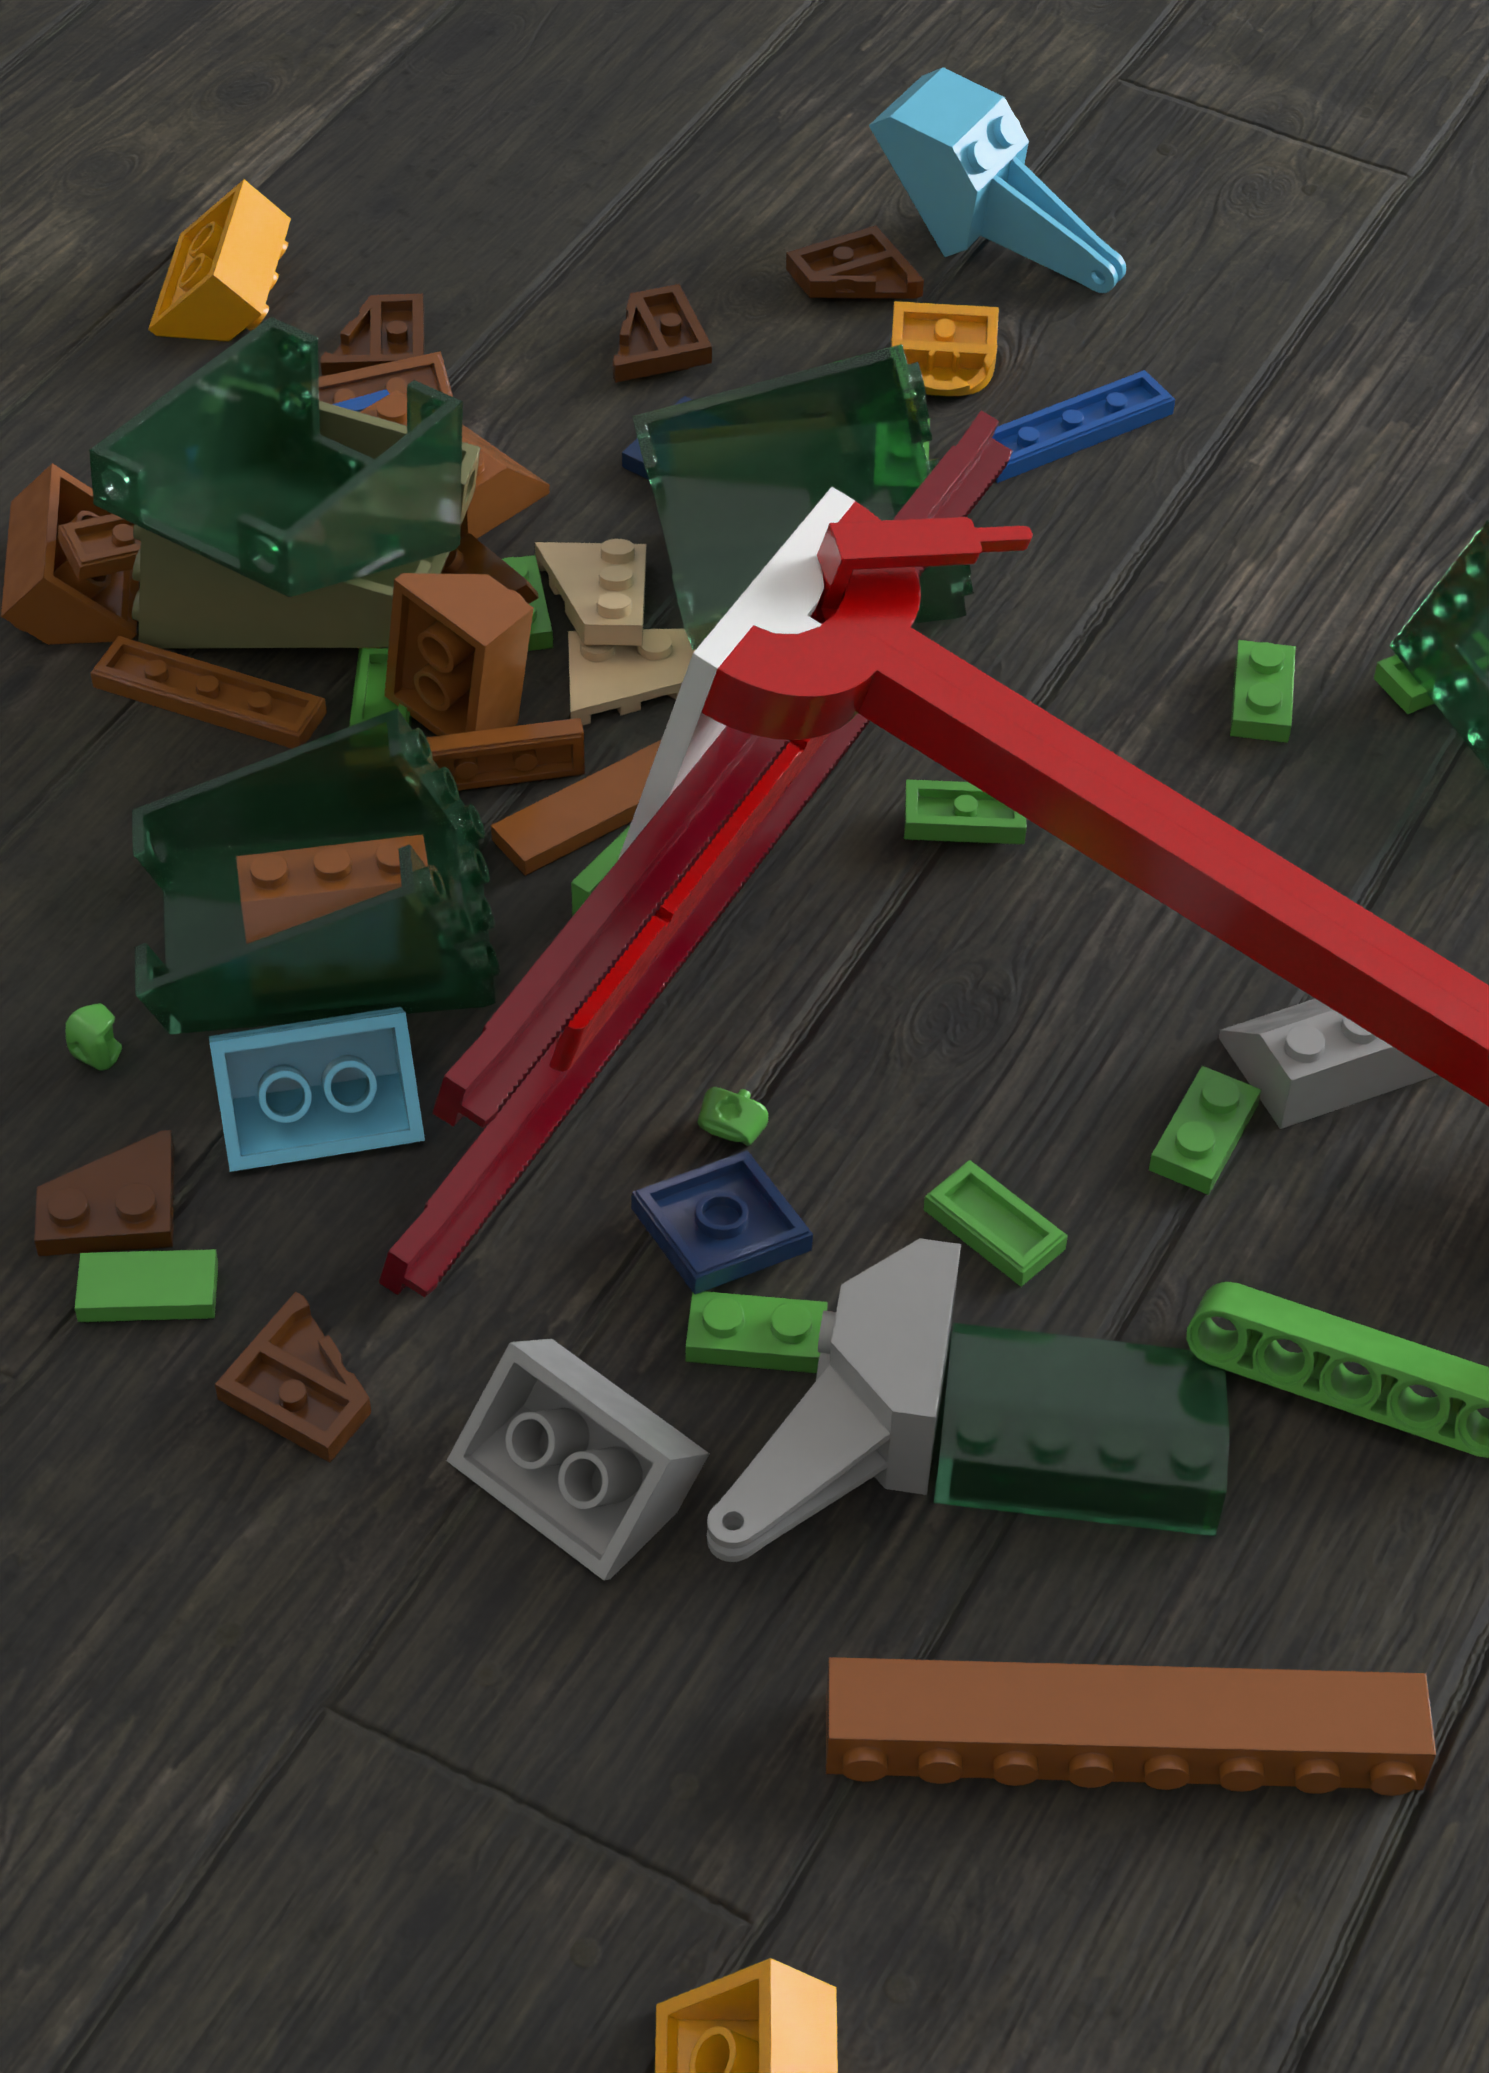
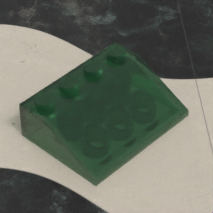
M953 1323L934 1503L1216 1536L1227 1492L1229 1421L1226 1373L1224 1369L1205 1363L1198 1359L1191 1350Z

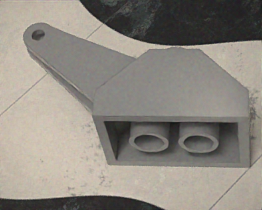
M919 1238L841 1284L837 1311L824 1310L822 1314L818 1341L820 1356L816 1382L733 1486L713 1506L708 1514L707 1544L713 1555L727 1562L742 1561L872 1477H875L885 1489L927 1495L952 1326L961 1244Z

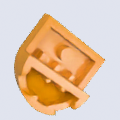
M894 301L891 370L899 384L911 391L928 395L964 396L974 394L985 388L990 382L995 369L998 347L999 307Z

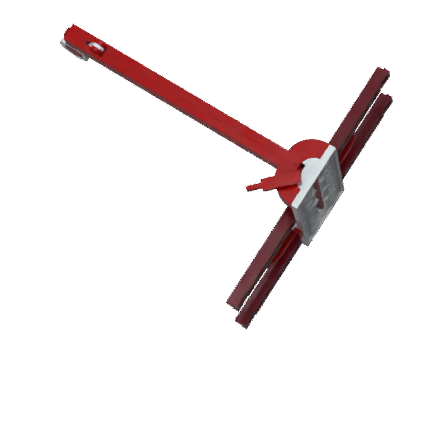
M981 410L956 447L953 445L893 520L881 521L864 506L831 487L694 651L618 861L485 1024L481 1036L444 1075L433 1114L453 1127L465 1116L480 1127L484 1128L486 1126V1128L427 1201L422 1214L388 1251L379 1283L397 1295L407 1286L424 1298L437 1288L438 1282H441L443 1276H446L452 1264H455L456 1259L464 1252L465 1247L469 1246L470 1241L478 1234L479 1229H482L483 1224L491 1217L492 1212L500 1205L501 1200H504L505 1195L513 1188L514 1183H517L519 1177H522L523 1172L535 1160L536 1155H539L540 1150L548 1143L549 1138H552L553 1133L556 1132L566 1116L573 1110L574 1105H577L578 1100L582 1098V1095L594 1083L595 1078H598L599 1073L610 1062L615 1052L623 1045V1042L627 1040L628 1035L631 1034L632 1030L643 1019V1016L647 1014L648 1009L651 1008L668 983L671 982L675 974L686 963L687 958H690L691 953H694L695 948L698 947L702 939L713 928L714 923H717L718 918L721 917L725 909L736 898L737 893L740 892L744 884L747 883L748 879L755 873V870L762 864L763 859L773 850L774 845L777 844L781 836L788 830V827L795 821V818L802 812L803 807L809 803L810 798L817 792V789L824 783V780L827 779L828 775L834 770L835 766L841 761L842 757L848 752V749L855 743V740L858 739L870 721L1488 1107L1489 985L911 628L917 616L921 600L919 578L928 566L975 564L982 552L1024 551L1033 537L1031 529L1027 526L975 528L972 520L967 518L982 496L989 490V487L996 481V478L1002 474L1013 450L992 438L999 421Z

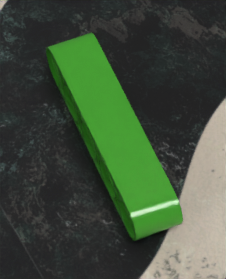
M1222 1282L1209 1288L1205 1292L1187 1327L1186 1339L1190 1350L1198 1359L1209 1365L1475 1456L1489 1458V1419L1477 1411L1480 1408H1489V1367L1233 1282ZM1211 1317L1225 1318L1237 1330H1224L1217 1326ZM1277 1340H1291L1298 1344L1303 1352H1289L1282 1348ZM1343 1363H1358L1364 1366L1370 1374H1354ZM1416 1384L1426 1386L1432 1389L1437 1396L1432 1398L1422 1397L1414 1393L1409 1386Z

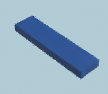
M1143 370L998 426L992 438L1013 450L1006 468L996 478V482H1002L1172 415L1175 398L1150 374Z

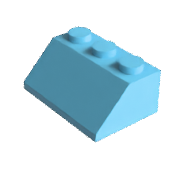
M401 1007L209 1036L230 1172L425 1141L406 1012Z

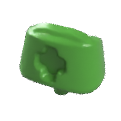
M92 1004L77 1009L69 1016L65 1029L67 1046L72 1056L97 1070L111 1068L116 1063L122 1050V1045L113 1035L112 1025L115 1021V1016L103 1004Z
M712 1087L704 1095L698 1117V1125L710 1134L750 1146L767 1126L769 1116L764 1105L750 1099L751 1094L749 1091L740 1089L738 1094L722 1088Z

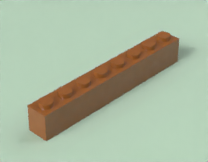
M829 1657L826 1689V1774H844L847 1778L855 1781H875L884 1776H919L922 1780L930 1783L944 1784L954 1782L960 1778H994L1005 1785L1019 1786L1032 1783L1035 1780H1070L1077 1786L1087 1788L1101 1787L1111 1782H1145L1152 1788L1162 1790L1176 1789L1186 1784H1220L1227 1790L1237 1792L1252 1791L1261 1786H1295L1300 1791L1312 1794L1327 1793L1337 1788H1369L1381 1795L1396 1796L1412 1790H1423L1436 1757L1426 1673Z

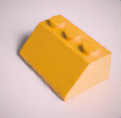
M242 180L180 234L148 330L156 336L230 341L245 328L249 331L255 329L263 321L269 310L266 300L270 290L278 280L279 275L275 270L278 260L283 256L288 247L285 237L291 218L246 180Z
M769 1958L656 2004L655 2073H838L836 1987Z

